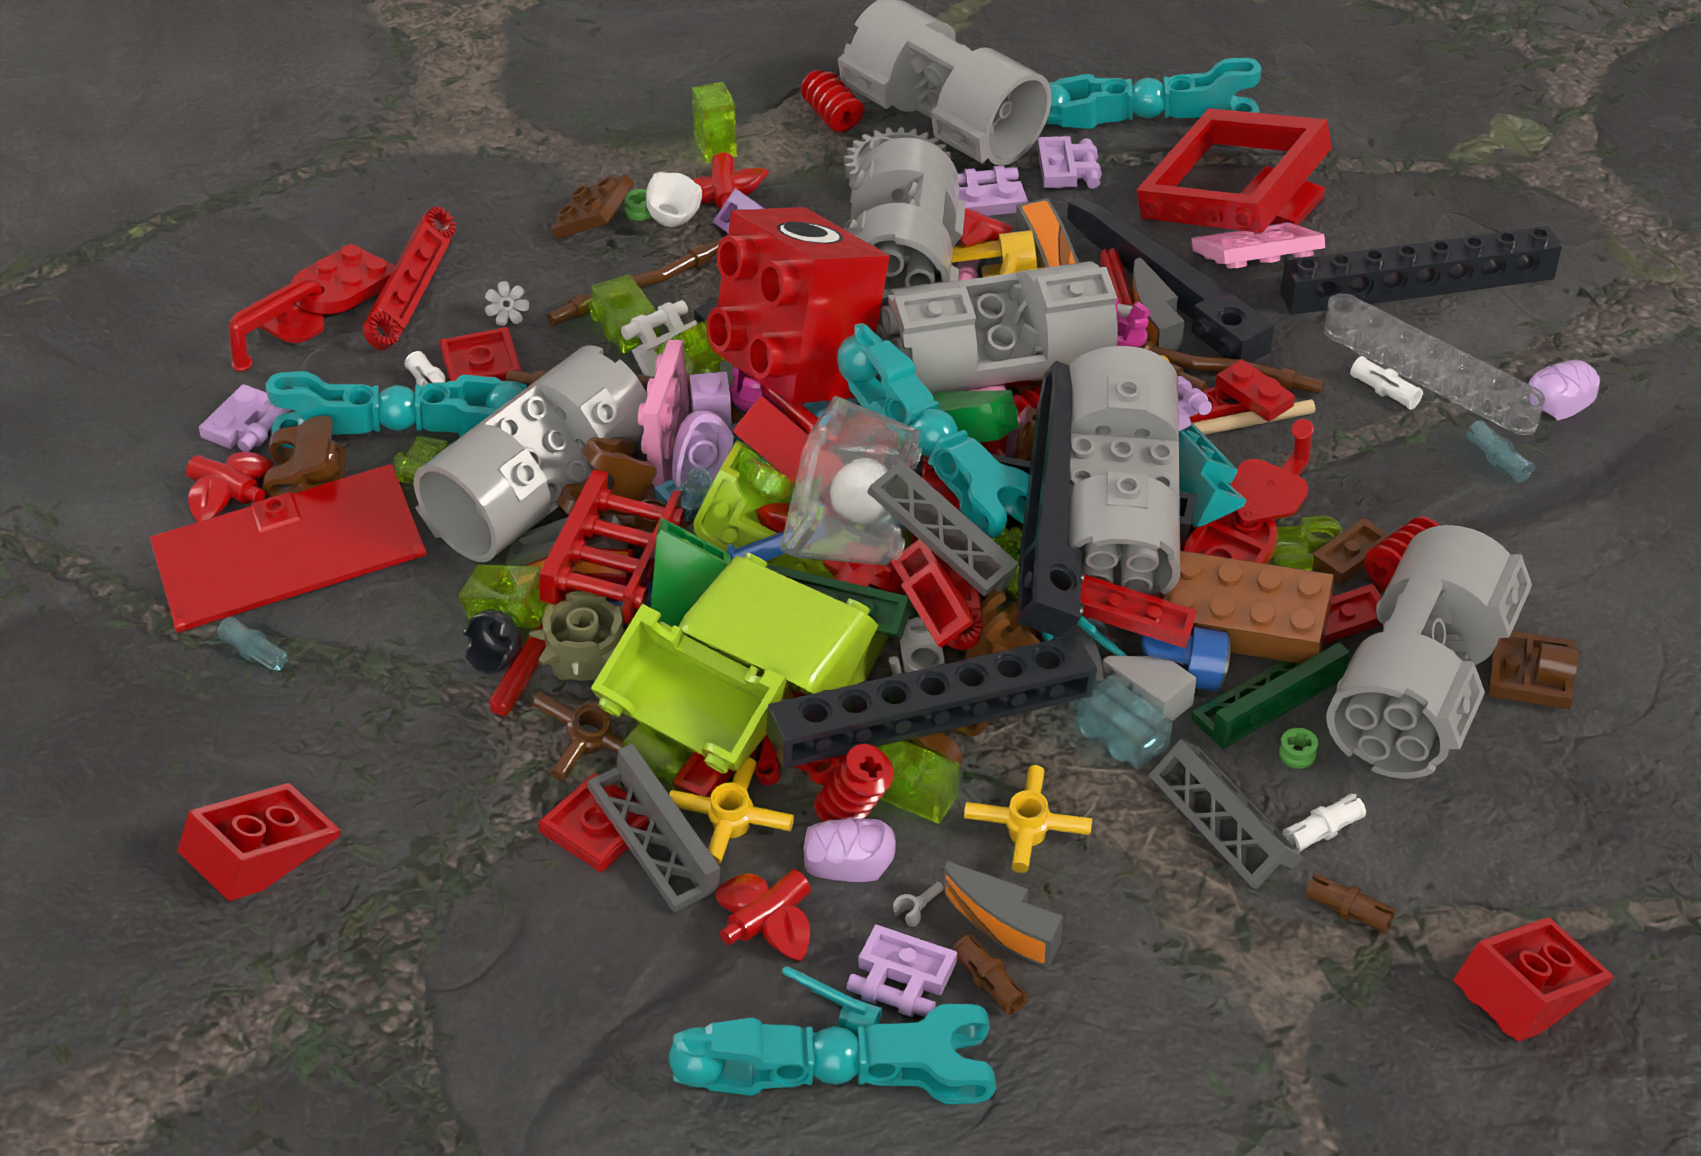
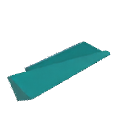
M1190 422L1191 426L1179 431V491L1197 494L1191 523L1194 527H1201L1244 507L1247 500L1228 484L1232 483L1238 470L1196 425Z

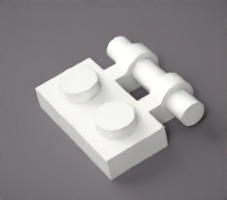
M683 300L674 304L667 302L659 306L658 311L647 316L643 314L631 319L630 324L621 327V333L626 340L637 336L643 343L632 350L643 375H656L657 356L664 353L668 339L683 341L685 365L711 353L696 320L683 325L679 316L688 313V307ZM662 324L666 325L670 332L657 338L653 328Z

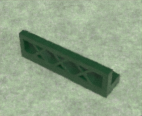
M770 564L766 566L767 569L845 604L850 598L867 606L870 609L868 616L878 624L875 631L877 634L902 639L908 619L920 617L909 597Z
M1337 643L1324 651L1322 650L1321 653L1302 664L1280 661L1192 711L1191 720L1222 749H1225L1337 684L1347 670L1350 651L1342 644ZM1216 713L1214 723L1209 717Z

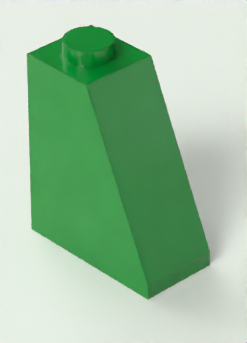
M1012 390L943 391L933 395L934 401L940 404L939 409L953 417L958 427V432L965 430L968 433V437L974 438L979 443L999 440L1019 427L1018 411L1014 404ZM897 429L900 442H911L909 436L903 437L900 434V430Z
M662 517L657 524L650 608L661 614L658 623L664 622L671 627L674 625L678 627L684 615L731 562V554Z

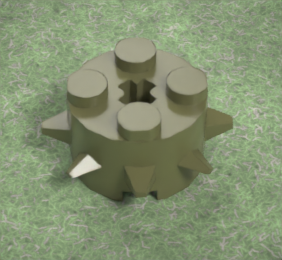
M584 591L570 592L566 594L567 600L555 605H548L542 617L543 628L530 631L529 636L545 640L546 649L540 656L539 663L542 665L550 664L553 674L558 679L595 680L626 631L623 629L622 624L623 605L614 606L606 601V597Z

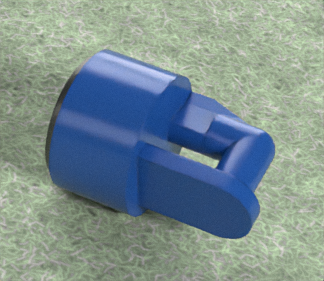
M1193 626L1186 648L1143 635L1141 645L1144 652L1142 656L1172 660L1196 677L1195 688L1217 692L1219 688L1223 687L1231 653V637H1228L1227 632Z

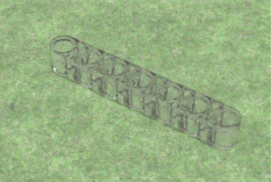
M1336 294L1328 300L1324 332L1329 338L1387 368H1391L1404 377L1513 433L1529 435L1538 429L1545 396L1537 388L1354 296Z

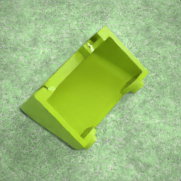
M736 440L722 464L693 524L694 532L699 538L726 552L730 543L737 549L777 534L760 524L756 517L757 508L773 503L793 504L792 500L758 483L764 470V460L753 448ZM852 523L847 528L844 527L838 531L829 530V536L815 540L810 550L800 546L765 562L774 566L833 578V575L823 565L824 560L841 561L848 543L851 540L860 541L866 526Z
M746 552L744 558L735 556L684 615L678 626L682 629L685 636L749 668L753 665L759 668L762 674L768 668L785 677L793 691L799 694L810 695L848 685L878 624L868 616L870 609L862 603L849 598L845 604L767 569V562Z
M642 604L591 687L594 694L600 699L597 705L615 717H619L621 713H624L705 756L704 762L720 773L726 774L728 769L738 771L767 734L768 704L793 698L786 678L768 668L762 675L759 668L752 665L749 669L685 636L681 628L675 625L671 627L664 622L658 623L661 614Z

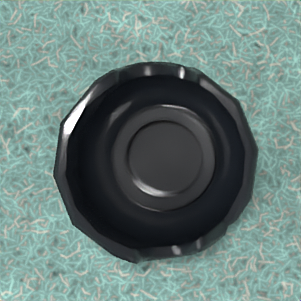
M493 609L477 612L471 617L463 631V635L469 638V646L464 653L466 660L477 671L490 675L502 671L513 662L520 652L521 636L514 620L504 612Z

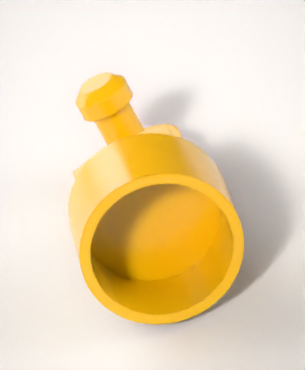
M1032 230L999 234V241L983 242L971 247L954 246L952 263L1000 257L1001 264L986 265L981 268L982 277L996 276L1000 271L1006 253L1020 258L1014 273L1037 269Z

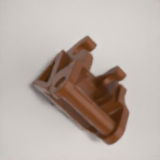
M994 590L980 604L981 620L983 623L981 638L977 645L966 649V659L1010 650L1019 646L1023 647L1045 642L1038 630L1016 623V602L1012 603L1007 609L997 608L999 604L1005 602L1006 596L1004 590L1002 592Z

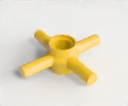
M750 757L736 771L732 783H724L716 787L711 794V798L671 790L669 794L679 809L708 814L714 828L708 851L718 865L722 861L729 839L744 835L749 830L750 823L785 831H791L794 815L753 807L747 789L755 770L756 762Z
M1032 765L1028 768L1025 790L1016 793L1012 797L1009 807L966 802L964 819L1006 824L1009 836L1015 842L1011 868L1016 873H1026L1028 871L1032 846L1040 844L1045 839L1048 830L1091 835L1092 818L1050 813L1048 802L1041 794L1044 769L1038 765Z

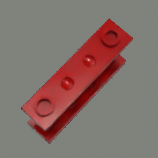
M593 469L539 573L540 601L555 605L561 591H567L568 588L619 600L623 602L622 622L630 624L636 611L639 610L642 604L645 605L647 601L648 585L654 571L657 525L654 532L650 533L600 520L599 516L601 512H607L610 509L657 522L662 517L682 528L686 510L681 508V491L673 490L666 507H661L612 494V490L608 489V473ZM595 535L642 546L645 547L641 558L636 559L586 546V542L589 537L594 538ZM582 561L633 575L628 585L624 586L574 573L573 567L575 563L581 564Z

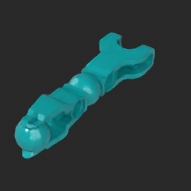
M1227 58L1215 64L1206 73L1180 74L1170 78L1163 77V83L1154 78H1143L1133 85L1131 78L1127 80L1121 78H1095L1091 74L1062 78L1056 82H1049L1051 106L1045 124L1092 129L1100 123L1118 122L1125 119L1133 120V113L1138 117L1147 119L1157 117L1163 111L1165 118H1169V116L1174 118H1200L1208 108L1259 113L1258 105L1253 99L1238 97L1234 94L1239 90L1255 87L1259 83L1261 66L1252 58Z
M856 324L854 326V334L847 337L840 344L837 363L842 376L848 381L850 391L864 410L869 414L877 413L894 429H899L903 437L909 436L914 449L925 457H929L928 464L934 467L939 478L959 499L960 505L958 510L991 539L1000 536L1007 522V513L1023 524L1026 501L1022 496H1027L1029 475L1020 469L999 463L978 441L968 437V433L965 430L958 432V427L953 417L939 409L940 404L934 401L933 395L915 374L914 362L890 341L882 340L866 324ZM878 374L881 375V382L875 378Z
M306 371L276 373L266 383L267 397L274 407L295 411L280 414L272 424L271 434L276 430L298 426L307 419L324 415L329 416L333 422L332 435L362 434L372 430L380 432V424L391 430L402 431L409 429L416 423L417 431L425 429L433 432H458L461 437L527 388L526 384L514 381H501L495 377L461 375L456 381L428 383L423 386L416 384L415 392L408 387L394 385L385 388L379 393L378 385L370 387L362 384H328L323 382L318 376ZM282 444V445H281L282 447H285V448H293V447H294V446L289 445V444Z
M941 1004L931 1010L923 1020L917 1023L876 1024L866 1028L858 1026L857 1036L850 1030L837 1026L821 1029L813 1036L812 1027L801 1028L793 1025L761 1024L760 1020L756 1018L711 1023L707 1027L690 1028L674 1034V1041L668 1055L669 1065L675 1082L690 1087H705L710 1091L741 1095H755L760 1093L761 1089L795 1087L802 1084L812 1085L813 1075L821 1082L833 1085L849 1082L857 1075L858 1084L919 1086L936 1100L951 1105L984 1102L996 1090L995 1074L988 1063L965 1059L955 1052L960 1048L979 1045L988 1034L990 1028L988 1014L983 1007L973 1004Z

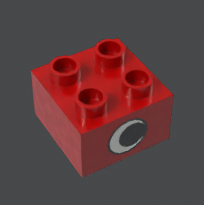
M806 207L731 210L728 236L720 241L717 249V265L722 276L718 304L716 308L710 311L706 324L711 351L791 404L856 398L849 389L848 381L842 376L838 368V349L847 337L854 334V326L856 324H866L876 334L890 255Z

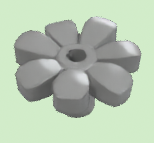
M507 281L499 282L498 292L494 289H489L485 295L486 299L492 302V304L485 307L486 314L488 316L497 315L496 324L500 326L507 325L508 319H511L514 324L520 323L523 320L520 311H527L529 309V301L521 299L525 290L520 285H516L511 290L510 284ZM505 301H509L510 306H507Z

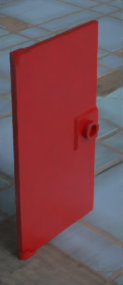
M392 464L296 493L288 492L252 503L250 507L150 537L174 622L173 626L177 633L427 555L426 547L423 545Z

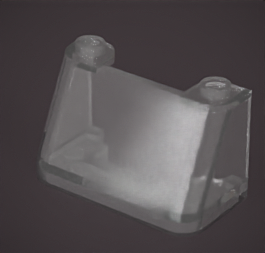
M834 396L812 428L803 447L781 543V552L796 558L887 565L891 560L897 561L905 544V539L901 537V529L893 525L894 516L867 492L871 484L901 460L912 470L916 468L922 454V448L918 447L920 430Z

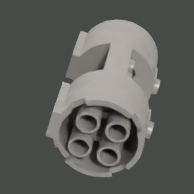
M877 0L871 4L854 24L859 28L854 35L852 43H846L844 54L837 58L840 78L846 86L886 109L893 106L904 112L917 110L932 118L935 137L980 163L988 160L993 164L1001 166L1018 160L1035 143L1049 115L1051 88L1044 76L992 48L984 47L971 51L966 45L958 44L954 28L903 0Z
M897 138L878 145L867 154L850 182L849 187L852 188L850 203H852L851 219L845 225L844 230L890 255L884 290L958 281L959 269L952 265L953 247L963 235L966 202L958 198L959 177L955 165L940 148L921 139Z
M1091 261L961 281H946L883 291L876 335L882 340L890 341L914 362L915 374L932 395L943 391H969L971 388L1024 380L1040 381L1043 380L1045 372L1055 361L1070 365L1075 359L1087 352L1099 348L1117 346L1118 328L1115 309L1117 295L1107 268L1099 267ZM878 374V375H877V376H878V379H879V381L881 382V380H882L881 375Z
M583 346L422 465L414 476V489L419 503L415 507L435 538L441 537L450 547L468 559L477 562L490 561L559 507L556 500L566 484H578L590 476L595 467L581 453L591 437L606 439L614 437L628 438L634 443V446L642 441L644 427L638 424V410L640 404L646 403L647 393L644 387L622 360L619 359L614 363L604 356L603 348L597 346Z
M1131 346L1099 348L1079 356L1069 365L1072 383L1068 546L1082 551L1081 569L1084 570L1085 575L1144 594L1152 595L1160 591L1165 595L1176 586L1180 578L1178 376L1171 363L1152 351Z
M1454 525L1428 528L1417 534L1410 541L1382 599L1377 603L1376 615L1378 621L1383 624V632L1368 637L1359 645L1343 678L1338 682L1337 690L1327 710L1329 732L1338 747L1348 757L1354 753L1361 759L1373 764L1371 771L1393 778L1413 779L1432 774L1436 767L1447 758L1450 749L1461 748L1485 694L1475 665L1483 662L1493 653L1500 638L1510 637L1532 587L1522 554L1510 555L1501 544L1491 537L1470 528Z

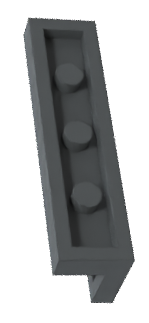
M902 460L869 486L867 493L984 597L994 588L998 592H1002L1011 584L1019 563Z
M1180 739L1148 775L1251 887L1258 889L1280 864L1294 869L1304 858L1201 748ZM1180 761L1186 767L1185 785L1172 786L1165 776ZM1195 778H1196L1201 784H1195ZM1208 791L1211 794L1210 813H1197L1194 810L1195 792ZM1185 792V799L1181 796L1180 793ZM1221 806L1226 810V812H1221ZM1234 818L1238 823L1237 840L1223 841L1220 837V820ZM1205 820H1211L1210 826ZM1247 833L1253 838V840H1247ZM1247 847H1261L1269 855L1254 873L1246 865ZM1231 848H1237V855Z
M630 744L618 750L617 767L588 780L587 788L673 913L715 893L719 886L720 866L635 746ZM621 780L628 790L626 800L608 796L603 788ZM628 812L646 816L650 822L648 830L644 831L629 827L626 823ZM649 844L668 847L672 853L669 863L651 859L647 853ZM671 875L689 878L695 888L677 896L669 885Z

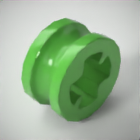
M636 189L628 192L624 198L626 205L625 214L627 217L636 221L651 218L652 216L646 204V190Z
M1289 729L1282 735L1279 757L1284 764L1294 769L1310 767L1316 759L1318 739L1315 734L1307 729ZM1301 746L1303 751L1295 750L1294 747Z

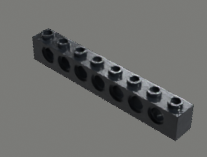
M1543 226L1385 248H1371L1317 257H1303L1301 259L1285 261L1280 294L1290 314L1294 315L1554 280L1562 246L1551 228Z
M1078 634L1054 638L1041 643L1023 647L1019 646L1010 650L979 655L970 659L939 664L926 669L904 672L895 676L864 681L855 685L824 690L815 694L768 704L766 733L782 768L785 769L848 754L850 749L860 744L879 747L1092 697L1098 668Z

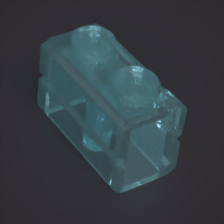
M1111 676L1098 684L1096 689H1093L1092 697L1080 699L1078 702L1076 724L1080 731L1087 738H1096L1106 745L1114 758L1122 762L1126 760L1138 770L1147 764L1153 756H1157L1166 749L1170 743L1172 720Z

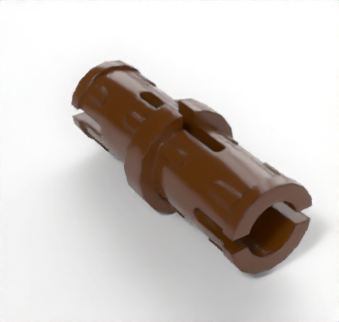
M1317 872L1313 874L1305 891V898L1340 912L1339 917L1349 920L1351 917L1372 926L1384 934L1387 933L1391 926L1397 908L1393 906L1391 907L1362 894V889L1354 885L1349 888Z
M965 935L960 938L952 950L957 952V959L973 976V983L979 990H986L1007 1015L1015 1014L1022 1009L1028 1000V995L1006 973V966L998 958L993 959L973 935Z

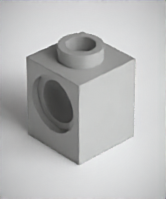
M921 617L908 619L902 639H900L905 672L945 664L943 647L937 646Z

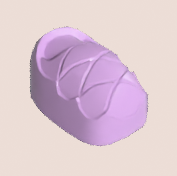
M1578 359L1555 364L1552 367L1548 366L1534 374L1526 387L1525 396L1532 404L1558 421L1575 415L1595 401L1599 390L1600 378L1595 369L1585 361Z
M705 410L693 411L687 415L679 428L673 452L672 480L682 492L694 495H707L722 464L733 447L734 436L718 414Z
M847 818L828 820L808 826L804 841L805 868L811 875L829 880L846 882L876 881L894 858L896 850L895 834L889 825L877 819Z

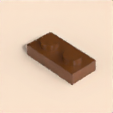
M1362 518L1314 552L1311 565L1322 573L1333 574V580L1341 585L1365 567L1364 558L1366 553L1390 535L1367 519Z

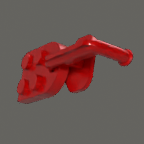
M351 243L301 270L293 277L290 284L244 308L232 317L229 322L230 349L233 360L232 368L235 371L243 372L252 366L253 360L247 353V333L259 327L285 342L300 343L307 341L324 330V314L349 310L381 292L395 265Z
M1299 419L1292 424L1291 433L1294 437L1293 453L1282 468L1260 459L1246 460L1237 467L1238 472L1234 480L1228 484L1247 500L1244 507L1201 527H1197L1186 541L1184 552L1262 564L1269 562L1277 546V526L1274 519L1294 515L1308 496V485L1300 477V474L1310 460L1311 438L1314 427L1309 420Z

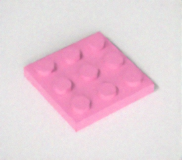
M1288 222L1269 225L1263 233L1238 230L1192 238L1193 252L1205 256V259L1215 260L1216 264H1226V268H1240L1247 266L1248 260L1259 259L1260 263H1271L1280 261V255L1292 253L1293 257L1297 258L1314 255L1313 250L1325 248V238L1322 233Z
M668 339L664 353L658 354L655 378L649 379L646 403H641L638 410V424L644 427L641 451L647 454L646 462L653 464L657 471L652 481L654 487L672 479V461L676 436L682 422L690 414L684 346L681 340Z

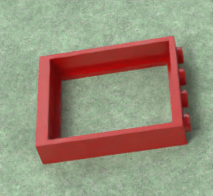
M1208 108L1137 188L1141 218L1263 233L1332 149L1328 120ZM1213 144L1288 151L1252 195L1176 187Z

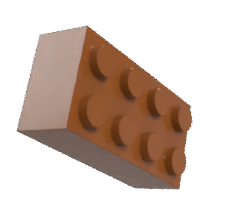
M1180 551L1179 581L1169 593L1164 595L1163 600L1197 610L1193 623L1194 627L1227 632L1228 637H1231V653L1302 664L1322 652L1333 600L1334 575Z

